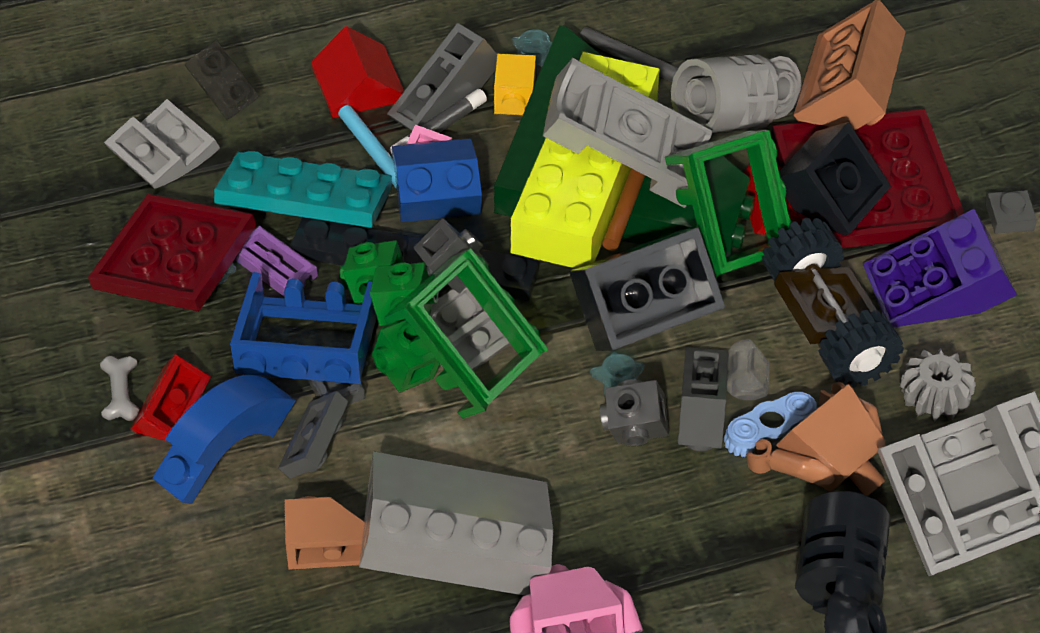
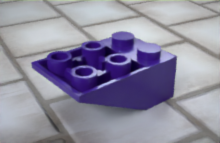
M975 209L863 263L882 313L887 316L893 327L979 314L1017 296L994 242Z

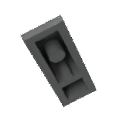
M457 23L387 115L410 131H413L415 125H424L476 89H481L496 70L497 53L484 38Z
M685 348L678 445H687L688 448L696 451L722 448L726 408L728 351Z

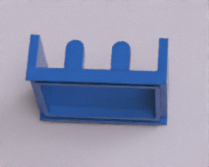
M252 272L230 342L235 374L361 384V375L377 317L370 296L372 282L368 281L362 305L346 304L344 286L339 282L328 284L325 294L326 302L305 300L303 283L294 278L289 279L286 283L284 290L285 299L264 297L261 273ZM263 316L357 324L350 349L256 341Z

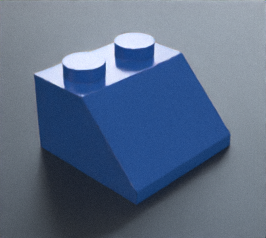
M471 139L392 146L400 222L481 215L482 190L478 160Z

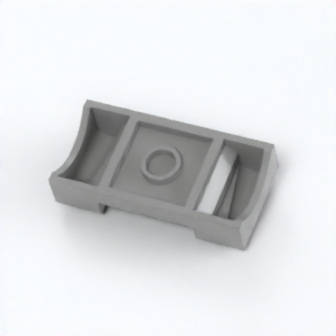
M574 58L556 76L543 131L544 137L577 154L587 145L652 178L650 191L683 208L687 205H681L676 198V190L688 186L683 164L666 165L665 156L707 144L712 135V130Z

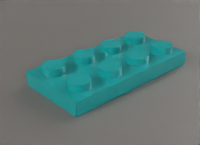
M255 151L238 152L214 189V203L372 228L391 191L392 176L379 174L371 169L358 171L340 168V166L332 163L319 165L302 162L294 157L281 159L263 156Z

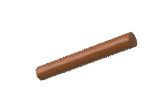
M632 168L602 242L603 246L611 251H615L619 247L646 176Z

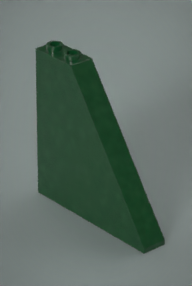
M559 25L494 184V213L512 217L546 139L543 136L556 76L572 58L579 61L583 52L600 55L566 26ZM719 156L703 162L725 256L728 257L732 255L734 248H742L746 225H743L742 221L743 219H751L755 196L748 195L750 178L724 156ZM645 176L621 240L641 245L676 231L695 227L697 222L693 205H687L683 208L650 191L652 178Z

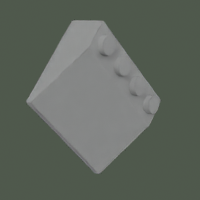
M373 452L359 568L525 596L531 594L530 580L533 577L549 574L552 565L553 524L547 482Z

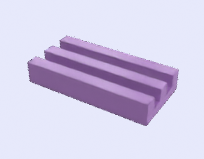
M261 226L253 230L234 259L250 272L261 273L262 281L283 296L289 279H298L303 283V287H305V280L307 278L312 281L318 277L315 265ZM258 241L270 251L266 252L254 242ZM279 258H281V259L284 260L286 263H288L290 266H292L293 268H295L298 272L295 273V272H293L291 269H289L287 266H285L284 264H282V263L280 262Z

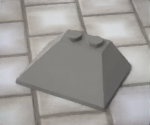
M1035 391L996 405L983 413L923 435L918 434L877 450L928 577L1040 534V402Z

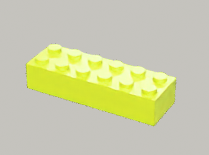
M586 52L582 53L580 62L658 102L659 68ZM546 138L511 217V253L575 269L595 262L631 168L587 145L577 154Z

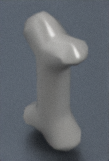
M106 356L100 362L101 370L110 376L112 395L110 404L101 412L103 418L112 420L122 417L127 421H132L139 415V407L129 399L127 379L129 372L138 364L136 358L128 356L117 359L113 356Z

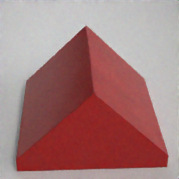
M345 26L311 61V68L332 119L339 117L338 112L345 105H350L358 113L395 104L404 92L385 46L348 26Z

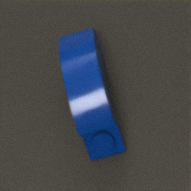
M256 375L237 376L217 385L199 398L171 429L165 440L172 444L152 479L182 503L192 504L225 452L239 440L249 435L261 434L274 437L296 400L267 378Z

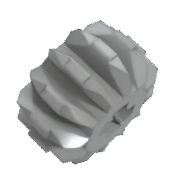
M941 348L935 355L923 349L918 358H910L906 364L905 373L901 377L900 387L902 388L901 392L904 393L905 406H916L917 417L924 413L931 414L934 422L942 414L948 419L953 420L958 411H966V408L970 405L971 395L974 394L976 383L974 382L975 377L971 376V364L960 363L958 353L949 357L943 354Z

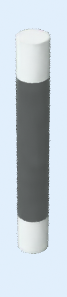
M476 89L421 127L440 133L485 103L487 97L481 89ZM411 133L392 146L406 145Z

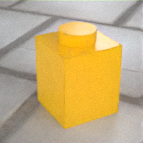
M497 54L494 83V114L523 115L536 84V55Z

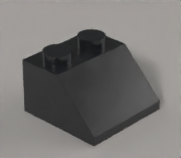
M849 122L816 131L779 171L780 178L786 188V199L794 211L812 220L815 218L820 219L831 230L843 236L850 235L891 187Z

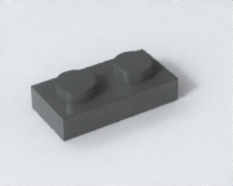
M335 391L309 402L278 469L290 479L319 469L327 458L326 449L332 436L342 426L343 420L341 417L349 401Z

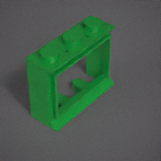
M769 130L746 131L665 156L666 165L683 164L688 186L677 189L676 198L681 205H693L697 226L692 228L699 227L715 278L723 273L762 261L764 247H770V245L767 243L728 257L725 256L703 161L746 148L767 240L769 241L771 237L778 238L779 234L777 231L781 228H784L785 231L791 229L790 223H792V220L789 218L785 201L786 188L779 175L776 162L777 149L774 141L771 139Z
M471 248L450 257L384 317L388 324L405 318L418 335L409 343L411 351L417 356H423L431 352L444 368L436 377L437 384L444 390L458 386L469 401L457 412L462 419L486 411L488 405L543 352L548 350L547 346L540 339V334L536 327L527 322L515 306L512 296L500 287L490 274L486 262L476 255ZM456 275H458L518 353L485 386L423 307Z

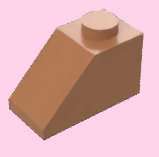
M305 496L299 499H286L285 543L288 570L359 565L365 522L331 497L316 498Z

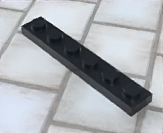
M302 217L291 243V249L305 259L345 265L349 247H355L365 242L375 244L397 240L405 263L424 262L413 248L422 238ZM482 249L478 251L489 264V272L501 288L506 290L514 299L530 300L539 273V260Z

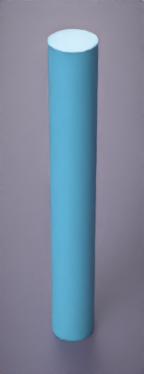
M350 105L343 106L338 112L339 117L383 173L392 176V184L396 188L392 157Z

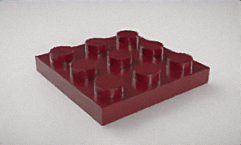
M147 194L88 276L90 285L94 290L199 312L255 229L256 223L253 214Z

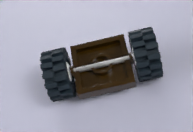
M805 218L802 220L801 225L794 221L790 223L791 229L787 231L781 228L777 231L779 237H771L768 241L770 247H764L762 261L774 280V286L810 344L820 345L819 355L836 382H841L844 385L849 384L851 388H855L857 382L862 387L868 385V379L873 378L874 381L880 379L879 373L882 371L888 373L893 369L890 363H898L900 360L898 354L903 353V342L884 313L881 314L875 308L850 267H841L839 261L844 260V254L842 253L844 250L825 222L822 223L817 218L812 222L810 218Z

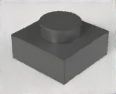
M1027 190L988 193L986 208L995 234L1034 231L1037 219Z

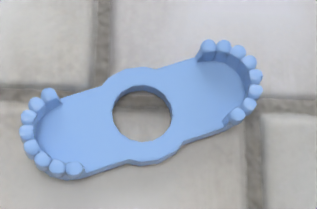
M793 392L774 401L759 403L752 411L730 422L724 436L725 448H728L729 453L734 452L735 456L741 455L745 457L748 452H754L755 443L758 440L777 439L786 436L791 429L817 410L815 399L804 392ZM766 412H776L783 416L785 422L780 427L769 428L763 425L759 418Z

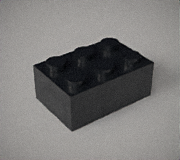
M699 227L676 231L569 271L596 351H612L725 308Z

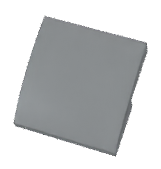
M168 99L141 123L134 117L130 118L104 142L113 153L154 189L177 180L198 167L220 149L213 137Z
M467 287L460 294L452 289L439 298L437 304H432L430 316L473 371L510 345Z

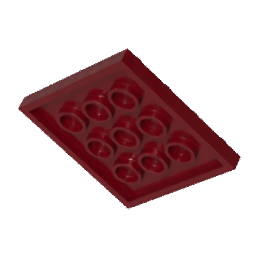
M926 109L886 113L877 123L870 126L865 124L855 130V133L891 187L850 235L843 236L831 230L842 248L909 241L964 214ZM807 122L772 126L771 138L776 145L780 167L783 168L816 131L829 127ZM796 212L799 225H801L802 220L808 217Z

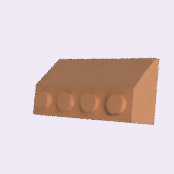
M880 0L873 1L818 35L794 112V117L798 121L828 127L849 122L855 131L865 124L873 125L884 117L906 31Z

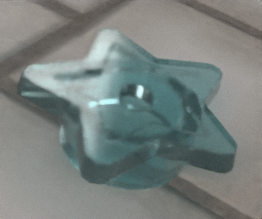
M532 29L525 31L520 37L512 38L514 46L518 49L516 55H536V64L541 67L543 66L552 44L546 32Z
M613 352L603 361L602 366L592 368L590 373L593 378L604 384L605 396V388L615 387L618 383L625 380H637V377L643 372L645 365L643 363H635L627 355ZM621 374L622 377H616L615 375Z

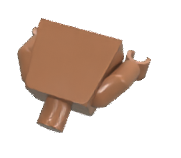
M836 382L832 385L831 394L825 390L820 391L819 408L795 426L776 444L779 449L772 451L771 443L766 439H760L755 443L758 455L751 452L746 454L748 467L754 473H766L772 469L823 487L828 491H833L849 477L863 495L868 496L886 481L869 461L878 453V449L886 446L885 439L882 436L877 408L873 404L857 397L849 384L845 386L841 382Z

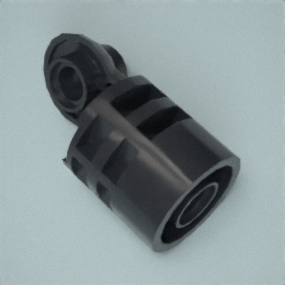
M849 491L825 493L813 498L805 507L795 589L803 600L813 606L814 611L825 614V633H887L886 620L880 604L882 603L884 593L883 582L886 572L891 518L887 509L880 502L860 493Z

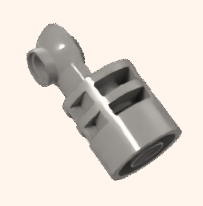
M757 54L689 59L679 66L674 75L671 87L672 107L674 111L712 130V133L764 128L773 119L785 117L794 108L801 91V74L796 63L789 57L783 56L766 59Z

